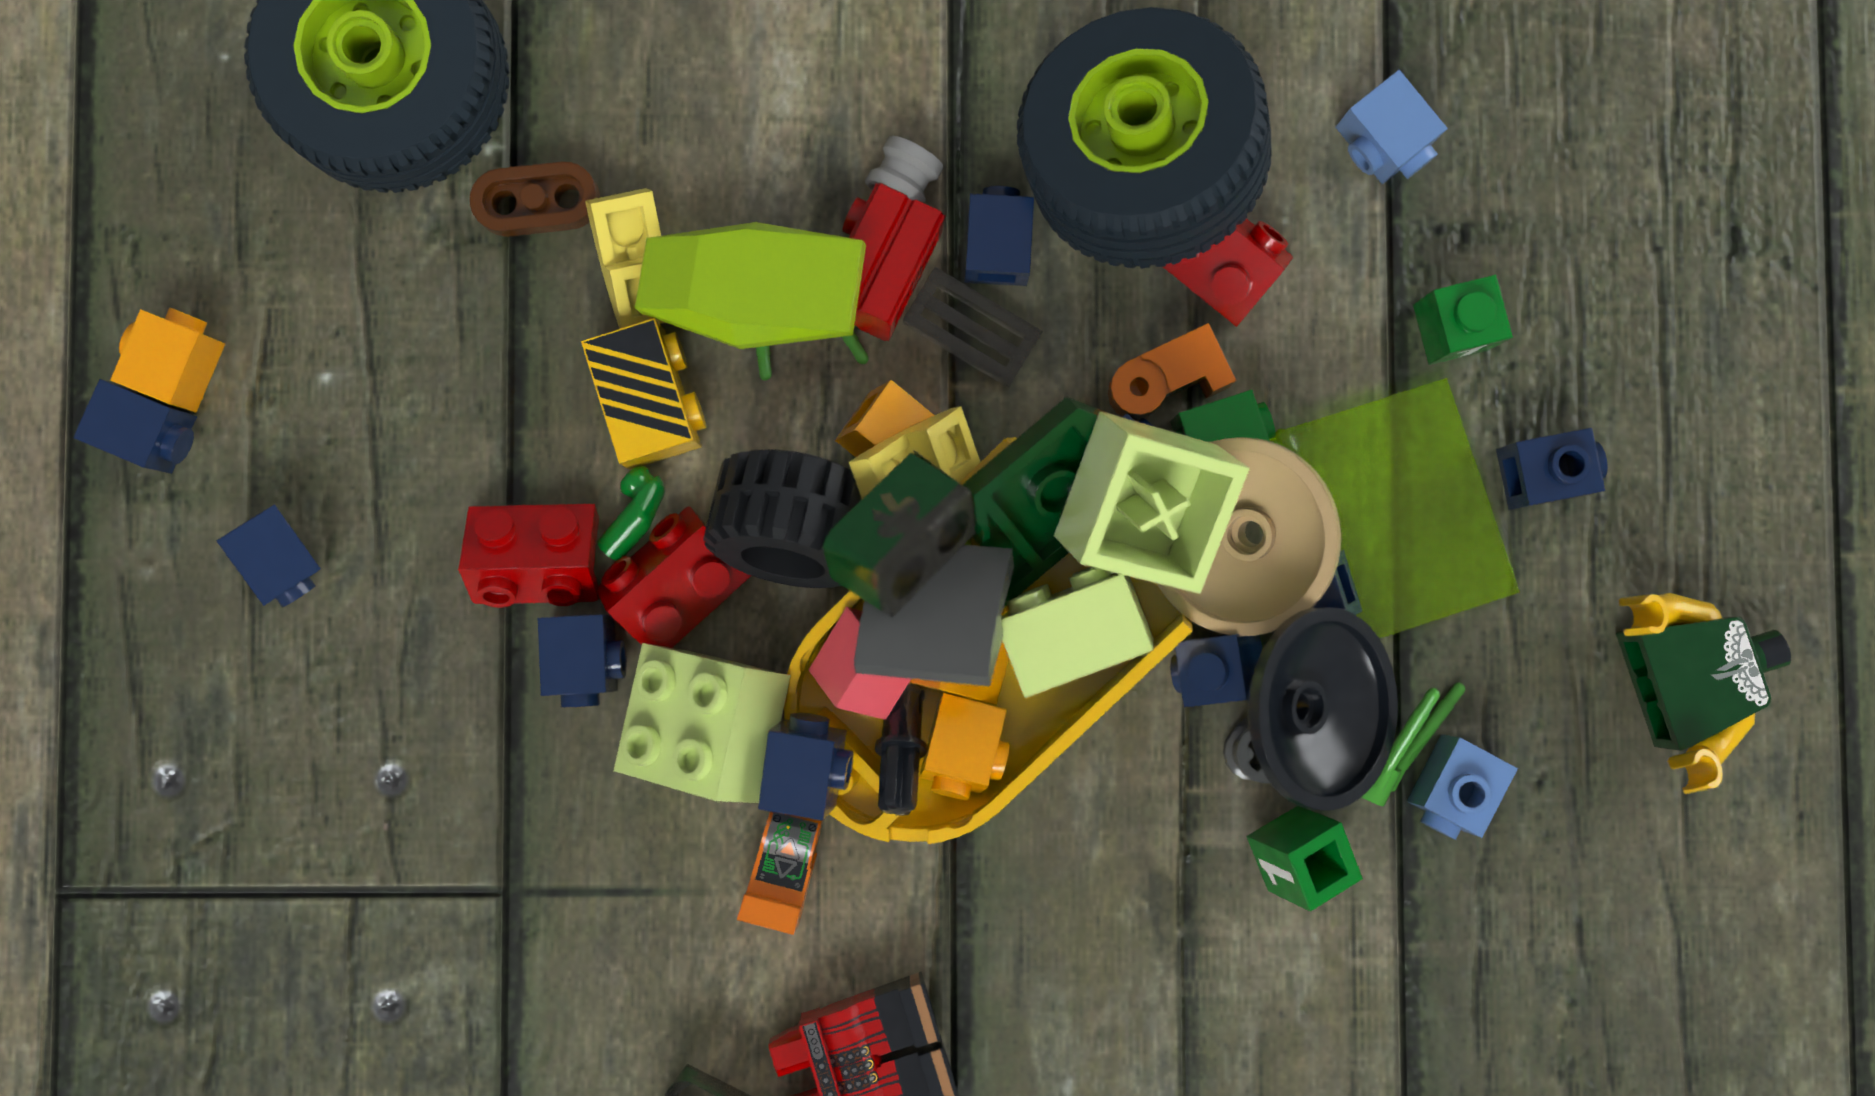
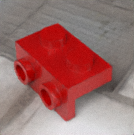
M1247 218L1242 224L1236 225L1237 229L1231 235L1225 236L1224 241L1217 245L1212 244L1211 249L1205 253L1200 252L1196 254L1197 257L1191 259L1184 258L1179 263H1169L1163 266L1165 270L1236 327L1293 259V256L1285 250L1288 242L1276 229L1262 221H1258L1254 225Z
M595 504L468 506L458 570L471 601L475 604H485L496 608L508 607L514 603H549L556 606H570L577 602L597 601L599 586L594 573L599 516Z
M690 506L683 509L679 514L673 513L663 518L653 528L649 541L631 557L624 556L618 559L607 569L602 577V583L598 587L597 593L607 613L641 645L646 643L673 648L751 577V575L728 565L706 548L705 541L703 540L706 525Z

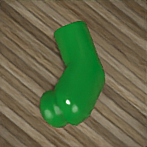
M644 466L634 467L621 480V492L632 500L597 540L600 550L616 561L626 556L650 529L665 494L661 477H653Z

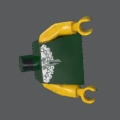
M1673 593L1620 598L1619 606H1629L1633 612L1634 621L1631 628L1617 632L1616 636L1654 747L1678 751L1688 749L1686 753L1674 755L1668 759L1671 769L1685 767L1687 770L1688 784L1682 788L1685 794L1718 787L1723 777L1721 764L1755 724V713L1768 707L1771 703L1772 697L1764 673L1788 666L1791 663V652L1786 639L1779 631L1774 629L1751 637L1747 624L1741 616L1722 617L1714 604Z

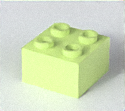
M1100 411L1054 537L1080 564L1201 594L1250 468L1216 444Z
M1089 567L1072 574V577L1069 578L1071 588L1052 594L1049 585L1045 584L1023 592L1016 598L1006 602L1009 611L1001 617L1003 628L1002 640L1025 698L1153 651L1154 638L1130 576Z
M642 643L613 771L714 801L759 803L768 731L781 722L791 675L692 651Z

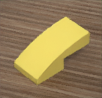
M644 188L586 200L585 203L600 266L619 329L653 319L635 309L646 239L661 236L653 191Z
M962 407L950 408L921 421L849 461L862 499L910 453L915 455V451L960 483L980 463ZM891 493L881 494L883 503L895 515L891 517L883 512L872 509L874 521H892L906 511L908 506L914 505L917 500L913 497H907L898 507Z

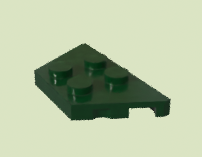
M1065 397L963 483L971 545L1012 549L1014 570L1004 607L1007 606V601L1019 596L1070 553L1054 537L1099 412H1107Z

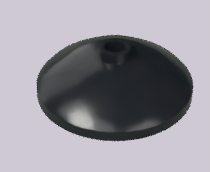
M1311 608L1303 610L1288 618L1275 630L1267 641L1255 666L1248 697V723L1254 751L1265 776L1272 786L1288 801L1298 806L1324 811L1337 810L1351 805L1369 791L1387 763L1396 732L1398 700L1395 676L1390 659L1377 634L1357 615L1339 608Z

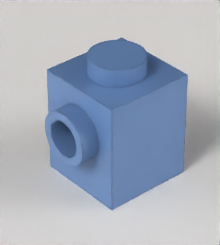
M1400 70L1352 106L1336 126V129L1349 143L1348 152L1357 167L1368 175L1374 174L1381 184H1384L1399 171L1402 172L1406 179H1409L1438 155L1431 145L1448 129Z
M1441 734L1407 802L1425 811L1420 820L1421 823L1454 840L1457 839L1460 831L1482 838L1518 768L1460 737Z

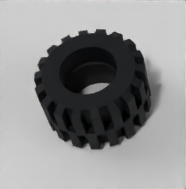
M767 449L738 452L732 454L731 458H725L721 463L703 540L705 541L706 548L715 554L716 557L733 568L760 579L804 588L842 586L830 577L823 550L824 542L831 529L862 500L852 470L833 461L788 450Z

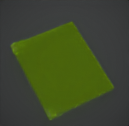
M1447 378L1287 429L1279 428L1276 430L1275 438L1270 439L1271 442L1291 450L1310 464L1330 491L1340 521V551L1344 550L1363 610L1357 616L1373 629L1379 639L1520 593Z

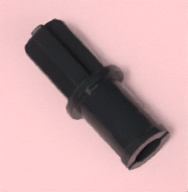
M912 683L907 685L887 719H883L882 737L876 740L875 751L881 756L878 806L884 813L899 816L910 814L917 806L919 761L927 752V745L925 741L921 740L925 691L921 690L920 686Z

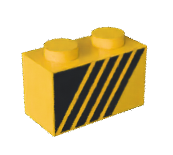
M653 318L581 341L619 464L632 470L636 466H645L702 447L697 431L705 429L706 422L696 393L685 394L678 371L686 369L688 366L676 332L666 334L665 329Z

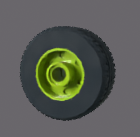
M483 0L256 1L257 6L253 8L250 14L252 20L247 24L246 32L249 35L245 38L244 48L247 50L244 54V60L248 66L246 77L250 81L249 88L252 95L255 96L256 106L281 140L308 162L335 180L346 182L355 188L360 187L368 191L376 189L378 192L388 193L389 190L394 193L403 192L404 189L409 191L418 190L419 186L426 188L433 185L435 180L440 182L447 179V175L450 173L454 175L460 170L459 167L462 164L464 166L472 161L470 158L474 154L478 155L481 152V145L483 143L487 144L492 138L490 136L491 132L496 131L499 124L497 118L502 117L505 110L503 104L507 103L508 94L506 89L509 88L510 82L507 75L510 73L507 62V49L504 46L505 41L499 31L496 20Z
M1148 7L1119 11L1094 20L1066 37L1054 48V51L1043 59V63L1037 67L1034 73L1035 76L1030 79L1027 84V90L1023 93L1022 104L1018 111V152L1024 172L1043 217L1048 221L1052 230L1057 232L1058 237L1064 242H1068L1069 246L1074 250H1080L1081 254L1087 257L1094 256L1095 260L1101 263L1109 262V265L1113 266L1124 264V267L1127 268L1140 266V269L1150 268L1151 265L1163 267L1169 263H1179L1184 258L1191 259L1197 257L1196 254L1200 252L1205 253L1211 249L1212 244L1217 245L1224 241V237L1231 235L1237 229L1236 225L1242 224L1247 218V213L1252 212L1256 200L1260 198L1263 193V186L1266 185L1267 172L1270 170L1272 156L1271 128L1265 85L1262 77H1260L1258 66L1254 63V58L1249 52L1245 51V47L1239 40H1235L1233 34L1224 31L1223 27L1219 24L1210 22V19L1196 16V14L1177 9Z

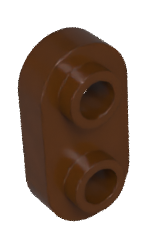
M553 162L490 170L476 180L471 189L469 200L471 211L479 223L493 234L508 237L581 228L590 222L585 201L600 198V191L591 175L580 165L572 162ZM568 190L578 191L579 200L576 205L571 208L560 207V198L564 192ZM506 197H515L517 200L515 210L508 215H500L498 213L500 201Z

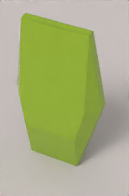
M759 222L649 237L646 239L635 309L643 315L738 349L852 336L866 244L863 240Z

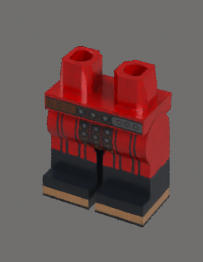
M922 971L837 1001L821 1009L819 1007L801 1013L799 1025L790 1027L773 1036L768 1043L778 1077L811 1067L817 1087L791 1096H959Z

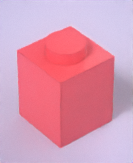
M846 607L809 668V672L836 708L886 720L911 679L855 673L854 658L862 611Z

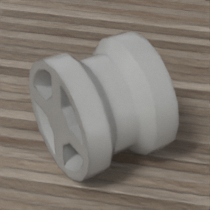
M889 136L883 146L885 158L880 167L870 170L865 179V184L873 190L875 184L882 183L907 195L911 200L916 199L925 203L924 190L930 181L939 178L943 170V164L932 153L916 143L899 136Z

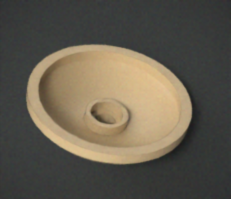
M1237 437L1209 442L1218 445L1249 467V472L1201 594L1157 584L1165 597L1180 613L1206 629L1226 635L1239 634V636H1256L1270 633L1296 613L1313 608L1329 587L1338 565L1341 550V529L1337 508L1330 491L1319 474L1310 464L1291 450L1279 444L1257 438ZM1250 521L1256 522L1262 528L1263 538L1258 545L1251 543L1246 537L1245 529Z

